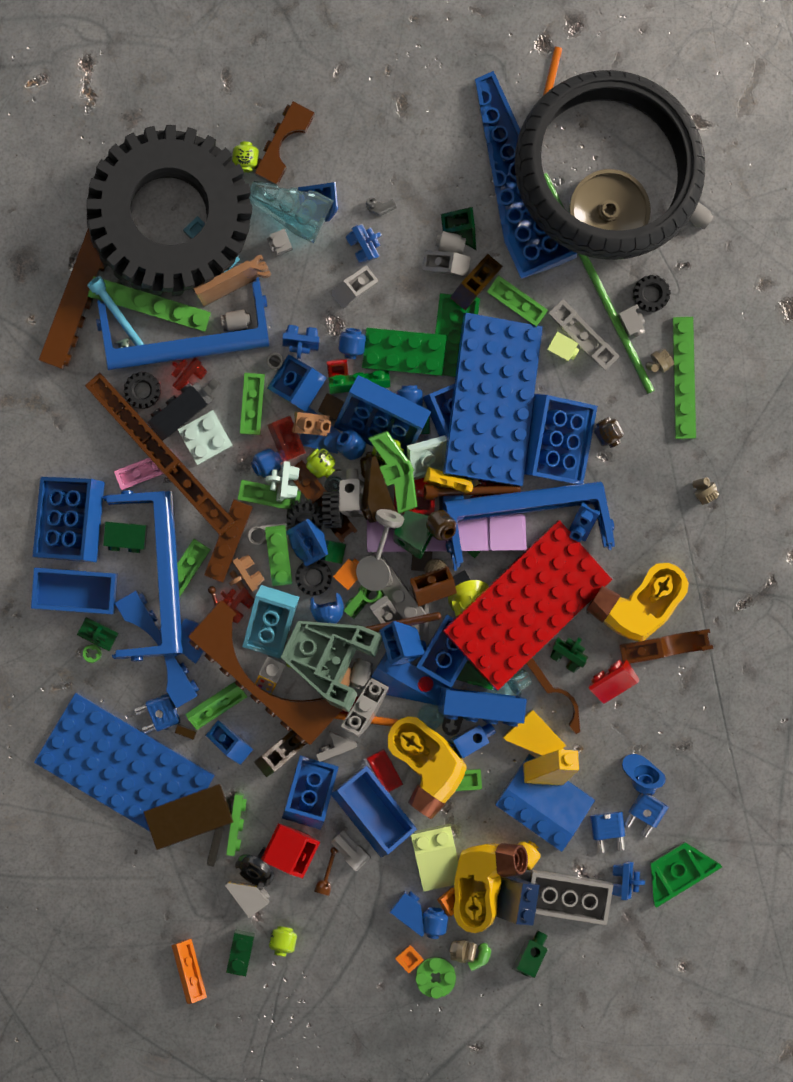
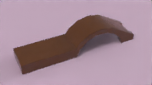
M301 460L294 466L300 470L298 479L293 480V482L307 500L311 499L312 504L317 502L318 506L323 508L322 496L327 491L307 469L303 460ZM344 514L342 528H330L341 543L345 542L344 538L350 533L357 532V529Z
M703 629L640 642L620 644L622 660L627 659L629 664L682 653L714 649L713 645H710L708 633L711 632L710 629Z
M531 658L526 664L546 693H562L571 701L573 716L569 726L575 734H578L580 732L579 708L575 698L566 690L553 687L534 659Z

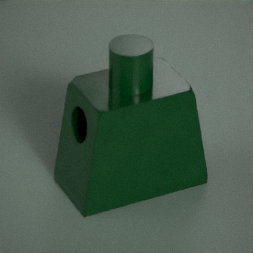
M405 511L402 526L390 528L395 530L393 541L415 557L421 559L433 537L426 528L428 516Z
M537 930L533 940H526L512 969L529 978H535L548 948L543 946L548 935ZM532 948L536 950L534 957L530 953Z

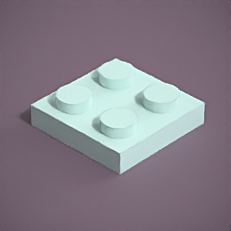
M214 410L178 429L197 465L233 446Z
M445 435L407 446V459L410 460L414 469V480L424 478L428 467L443 471L447 446Z

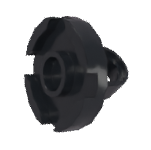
M266 847L262 848L257 857L249 854L241 855L235 863V868L241 870L239 873L241 877L257 886L259 883H263L264 887L269 886L274 879V872L267 863L261 860Z

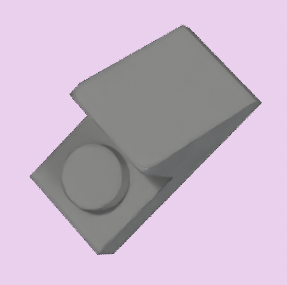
M386 595L370 606V609L380 623L403 619Z
M329 731L334 746L331 747L328 744L319 748L320 752L316 753L318 761L321 762L357 748V744L346 737Z

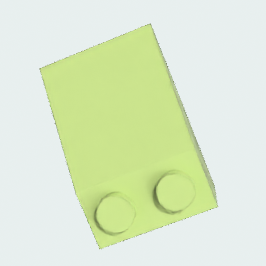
M445 824L415 831L411 838L423 892L454 885L458 858L451 825Z

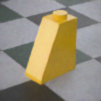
M533 709L525 715L524 724L518 723V727L513 726L503 735L506 741L542 756L556 750H565L564 747L566 746Z
M556 750L523 764L524 783L564 785L579 771L578 751Z

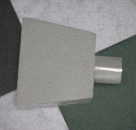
M347 469L346 480H340L339 511L348 518L364 517L362 513L364 508L362 505L364 482L358 478V469Z

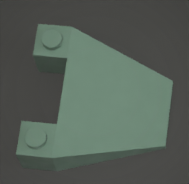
M298 621L281 658L330 705L349 712L357 697V693L353 688L341 684L356 650L375 658L383 639L380 633L363 626Z

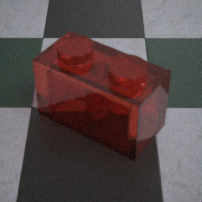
M291 416L267 425L283 462L306 453L298 433L292 432L294 423Z

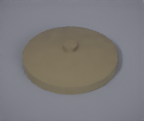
M604 169L589 174L577 185L570 199L569 213L588 225L618 231L647 225L650 220L651 207L646 190L636 178L620 170Z

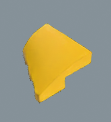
M431 467L427 468L423 481L439 488L450 487L464 493H470L473 489V484L469 479L443 474V471Z

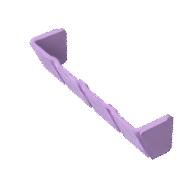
M523 514L457 521L462 551L527 550L526 520ZM367 520V552H377L385 527L379 522L369 523ZM389 528L382 552H408L394 543L393 534L395 530ZM432 537L425 551H447V540L439 541Z

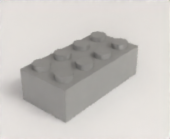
M531 870L530 882L540 885L535 914L607 925L613 891L612 882Z

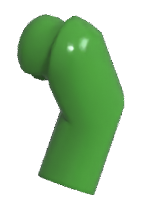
M482 943L478 946L479 954L474 959V962H467L471 971L488 963L491 948L488 947L487 943Z

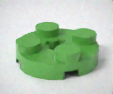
M430 957L422 961L418 966L416 982L419 990L424 995L438 999L449 994L455 986L456 974L454 967L445 958ZM439 972L441 980L439 982H432L431 974Z

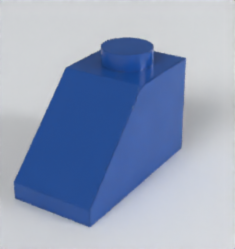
M219 720L206 734V737L227 757L240 765L253 750L241 737Z
M404 890L391 907L390 913L423 937L425 933L421 903L418 901L420 898L412 891L407 893Z

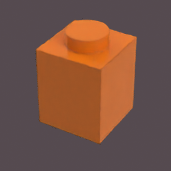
M355 558L353 560L348 559L333 576L347 590L358 579L356 568L359 561Z

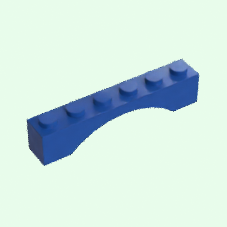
M136 590L117 601L115 605L124 620L146 631L157 645L160 646L162 644L161 628L156 623L158 617L153 610L149 611L146 603H148V600L143 592L139 593ZM178 655L164 656L168 678L166 691L175 707L178 708L199 695L197 691L200 689L194 679L190 681L187 675L189 670L184 662H179L176 657Z

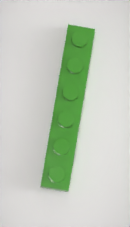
M104 280L106 283L105 290L116 305L203 332L206 331L211 312ZM89 290L88 297L103 301L99 294L96 295L95 292L92 293Z
M673 317L675 439L696 438L693 317Z

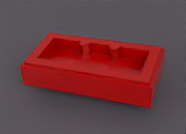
M385 749L366 758L375 776L388 793L403 785Z

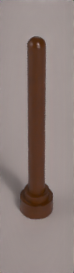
M424 484L423 495L425 501H433L438 496L507 494L520 492L521 488L516 485L473 487L472 492L464 493L452 488H438L433 484Z
M434 612L396 620V622L412 626L440 620L442 615L440 612ZM391 622L371 625L366 628L378 633L380 629Z

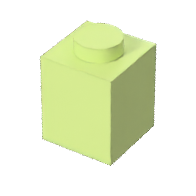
M556 332L546 351L568 362L570 359H575L579 352V349L576 348L579 343Z

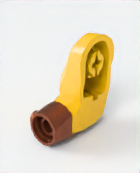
M657 563L649 569L642 584L629 598H622L620 594L601 586L598 594L592 599L586 610L601 623L606 624L614 632L627 639L638 642L644 641L670 618L677 605L687 594L689 583L685 573L678 566L671 563Z
M407 716L398 720L391 727L388 734V748L392 755L406 762L414 772L421 776L420 785L417 784L408 803L426 817L433 819L444 807L447 800L455 793L464 777L467 766L444 737L428 727L419 718Z
M492 843L472 846L462 850L454 882V918L458 926L466 932H482L494 923L497 915V897L501 888V877L522 875L527 870L528 854L523 845Z

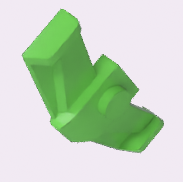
M388 431L369 437L373 446L386 462V464L379 467L386 485L394 484L398 513L401 514L416 508L414 469L410 460L406 458Z

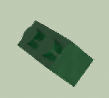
M105 522L103 546H108L110 551H120L121 547L128 548V552L140 553L141 549H146L148 525Z
M235 929L226 973L246 977L255 933Z

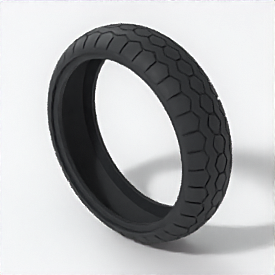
M598 70L582 73L559 83L544 94L533 106L518 136L515 150V175L519 193L526 209L537 225L549 237L565 248L581 255L597 259L618 260L640 256L661 247L687 224L702 194L705 180V154L700 134L693 119L685 107L669 91L640 75L616 70ZM614 101L631 106L651 118L668 138L677 163L676 191L667 212L645 226L615 231L588 225L565 210L556 200L546 182L541 158L542 143L546 129L561 113L585 102Z

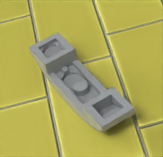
M564 299L549 312V315L575 342L579 343L578 345L605 371L620 357L577 315V312Z

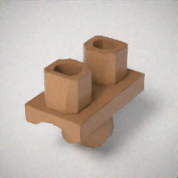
M295 412L292 432L327 436V433L330 432V416Z
M249 555L232 561L240 576L237 575L235 570L231 571L229 574L233 580L229 582L230 586L236 583L241 590L245 587L241 581L244 579L251 592H253L265 580L260 571L251 576L247 573L246 569L254 565Z

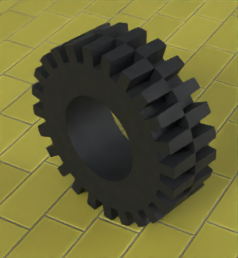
M166 125L165 130L159 131L155 130V126L145 128L144 134L136 136L133 132L125 136L124 143L119 146L114 144L109 149L108 156L104 160L101 159L99 161L96 173L91 178L86 204L87 227L89 228L91 243L99 252L100 260L105 266L109 265L113 269L115 277L121 281L124 278L131 282V287L136 290H141V288L149 289L151 294L161 296L162 292H172V296H180L184 291L191 289L195 292V287L210 282L214 277L230 269L243 249L250 229L252 204H250L249 199L251 191L249 184H245L243 179L244 171L240 164L235 165L233 163L232 153L226 147L221 150L216 146V139L207 135L206 139L197 136V130L187 127L186 132L176 131V125ZM159 178H175L195 188L202 197L206 207L207 219L202 230L191 240L177 245H163L145 237L136 227L130 210L134 196L145 184Z

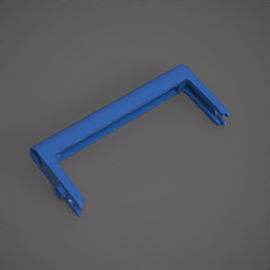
M259 277L252 283L257 328L124 348H113L105 303L97 300L100 319H96L98 331H102L108 370L269 347L264 308L267 307L266 295H262Z
M601 481L445 501L442 506L443 510L448 512L457 523V521L580 506L582 503L586 505L592 504L595 510L600 511L597 521L603 548L607 547L608 550H612V547H615L613 535L614 521L610 519L605 489ZM458 523L454 536L446 541V550L451 554L454 571H457V568L461 567L460 564L463 563Z
M127 490L121 491V494L103 496L104 501H107L108 505L153 503L162 644L160 646L115 650L116 654L112 655V658H131L132 662L143 661V657L183 654L173 492L133 493V491Z

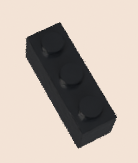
M198 382L193 385L188 383L180 390L182 392L181 395L178 397L174 395L165 402L167 406L161 410L159 407L150 414L152 418L148 421V424L162 441L213 401Z

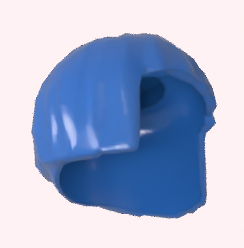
M336 593V601L321 605L315 603L312 597L310 599V610L317 622L337 624L343 616L344 604L341 595Z

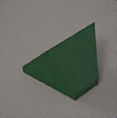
M473 207L442 213L443 231L462 235V238H466L465 245L477 251Z

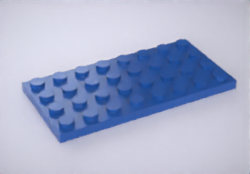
M464 313L443 474L523 486L543 326L536 327L532 324Z
M78 693L74 694L34 761L35 764L148 831L150 829L144 811L207 789L215 776Z

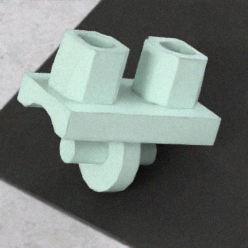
M284 461L283 465H281L279 476L278 470H272V476H266L265 479L266 483L271 484L270 490L276 491L277 487L276 501L280 502L284 499H295L297 497L298 488L288 485V479L297 480L300 469L290 466L288 461Z

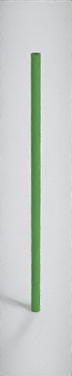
M545 173L544 176L552 194L564 208L548 174ZM578 253L647 394L655 391L589 257Z

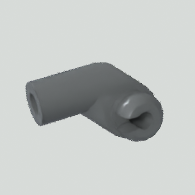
M371 197L366 201V208L380 216L397 208L393 199L381 203Z

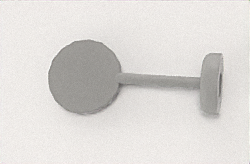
M377 510L375 518L377 522L385 527L376 556L364 557L359 561L356 568L358 581L363 587L371 591L382 590L388 585L391 578L388 564L380 557L389 528H399L404 522V517L392 510Z

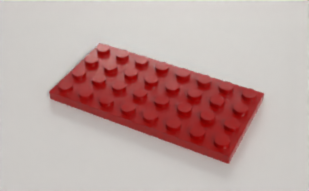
M557 520L442 630L496 691L508 682L598 594L601 586L606 587L612 581V578L581 543L569 537L571 532L560 520Z

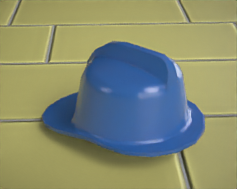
M630 754L623 759V770L632 779V785L636 791L652 796L656 789L665 784L666 778L664 773L645 757L638 754Z

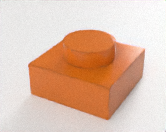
M450 888L437 899L448 916L454 914L455 888Z
M411 944L395 957L408 973L424 960Z

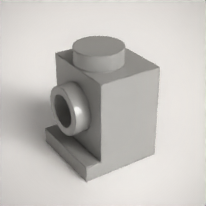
M285 229L272 233L267 238L274 257L293 250Z
M638 305L618 314L628 337L633 335L635 338L645 333L643 326L645 320L641 313L637 314L636 312L639 308Z

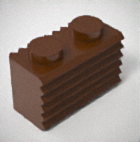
M448 566L410 579L412 592L418 607L457 593L454 579Z

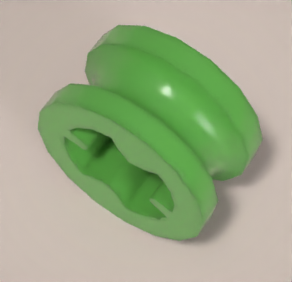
M91 644L84 648L83 657L87 662L94 663L101 658L102 651L99 646ZM89 648L97 650L98 654H95L97 656L95 659L87 656Z

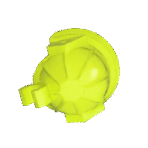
M469 580L455 586L457 593L448 596L449 606L455 612V616L457 617L489 585L480 580Z

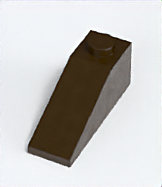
M487 254L461 282L450 299L466 311L503 266Z
M376 456L366 458L362 499L364 508L362 513L369 523L377 522L375 518L377 510L387 509L396 512Z
M291 730L254 761L266 777L274 773L308 744L307 742L302 744L295 737L297 735L295 731Z

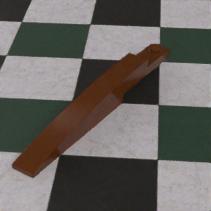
M100 372L85 385L220 536L236 523Z

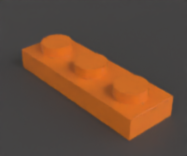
M186 939L171 945L187 1004L207 998L192 939Z

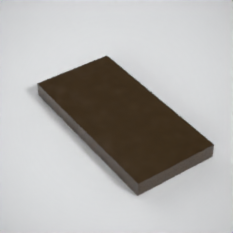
M221 784L144 811L156 850L234 823Z

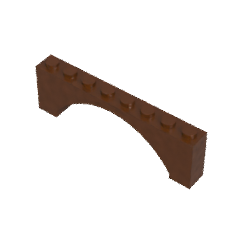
M220 599L188 635L191 639L189 643L195 649L201 648L206 652L204 656L211 663L216 661L221 666L219 670L227 677L233 676L236 679L234 683L240 689L244 690L246 688L251 692L250 697L257 704L262 702L266 706L265 711L273 718L277 715L282 720L280 724L285 729L295 731L297 733L295 737L302 744L307 742L311 745L342 709L330 705L323 697L310 700H291L272 695L257 686L241 668L234 651L232 623L236 612Z

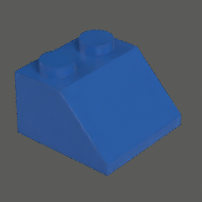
M288 354L267 389L306 412L327 377Z

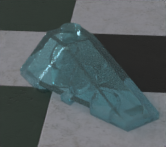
M258 181L253 182L249 198L253 204L292 233L311 243H314L319 236L334 200L316 191H298L297 188L293 187L286 189L275 184Z

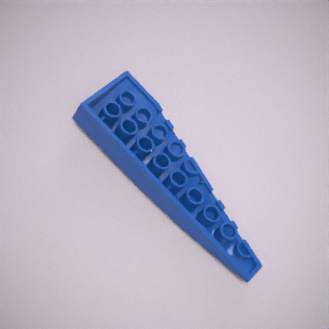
M494 71L476 78L475 83L504 243L520 278L523 279L571 261L577 257V253L565 248L549 237L537 225L526 209L519 193L515 175V150L520 127Z

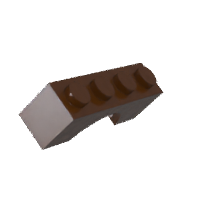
M294 101L291 105L287 104L282 114L285 117L282 123L278 122L273 130L275 136L272 141H267L263 149L266 153L262 159H258L257 166L254 168L256 176L275 186H278L287 169L280 158L281 144L292 134L306 133L315 117V112Z
M235 499L233 500L228 514L236 523L222 536L219 535L206 568L205 576L220 582L225 581L237 546L254 508L253 506Z

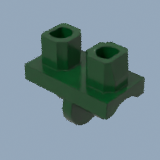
M85 617L77 636L110 651L119 633Z
M558 637L553 645L550 658L560 662L563 656L567 657L570 660L566 668L575 673L580 667L583 668L585 666L588 656L583 654L585 648L579 645L582 641L581 638L578 637L576 641L568 638L565 642Z

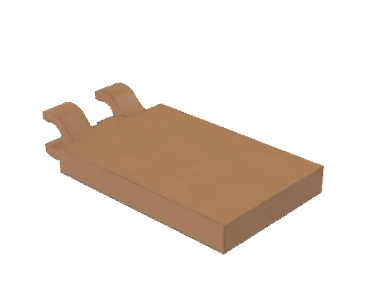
M262 255L256 256L250 262L247 260L214 277L213 280L206 284L195 287L194 290L202 305L206 306L255 281L257 277H270L271 272L268 270L265 261H262L264 260Z

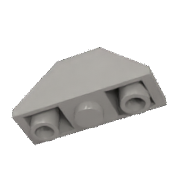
M371 678L344 720L341 728L356 737L361 736L376 716L389 687Z

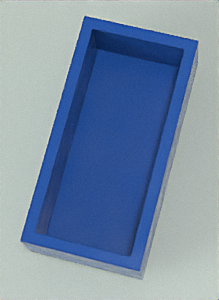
M36 567L33 574L31 609L115 614L118 573Z
M441 687L438 712L442 713L443 717L447 719L458 720V716H462L466 721L478 722L479 718L490 724H498V721H503V724L518 727V723L524 724L527 699L514 695Z
M368 766L358 770L330 794L380 857L391 853L417 830Z

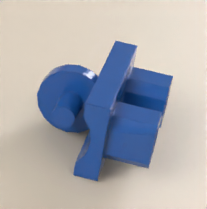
M363 224L351 228L352 232L346 236V239L351 246L358 242L361 245L362 249L355 253L358 262L370 261L380 257L376 248L381 246L377 240L382 236L381 233L374 234L372 228L365 230Z
M288 325L286 333H283L282 346L290 347L289 352L297 353V359H301L302 353L310 354V350H319L320 337H318L317 328L308 327L306 335H299L298 326Z
M582 503L569 528L571 532L569 537L577 542L581 540L585 542L600 511L593 510L585 503Z
M628 861L624 864H615L613 866V876H621L623 879L622 884L613 883L612 895L621 897V900L632 898V884L633 892H639V885H645V880L640 879V872L634 871L633 879L634 862Z

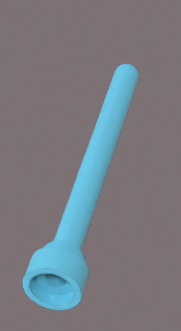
M98 276L92 279L87 285L91 292H95L96 295L99 294L134 345H144L105 290L106 283L102 277Z

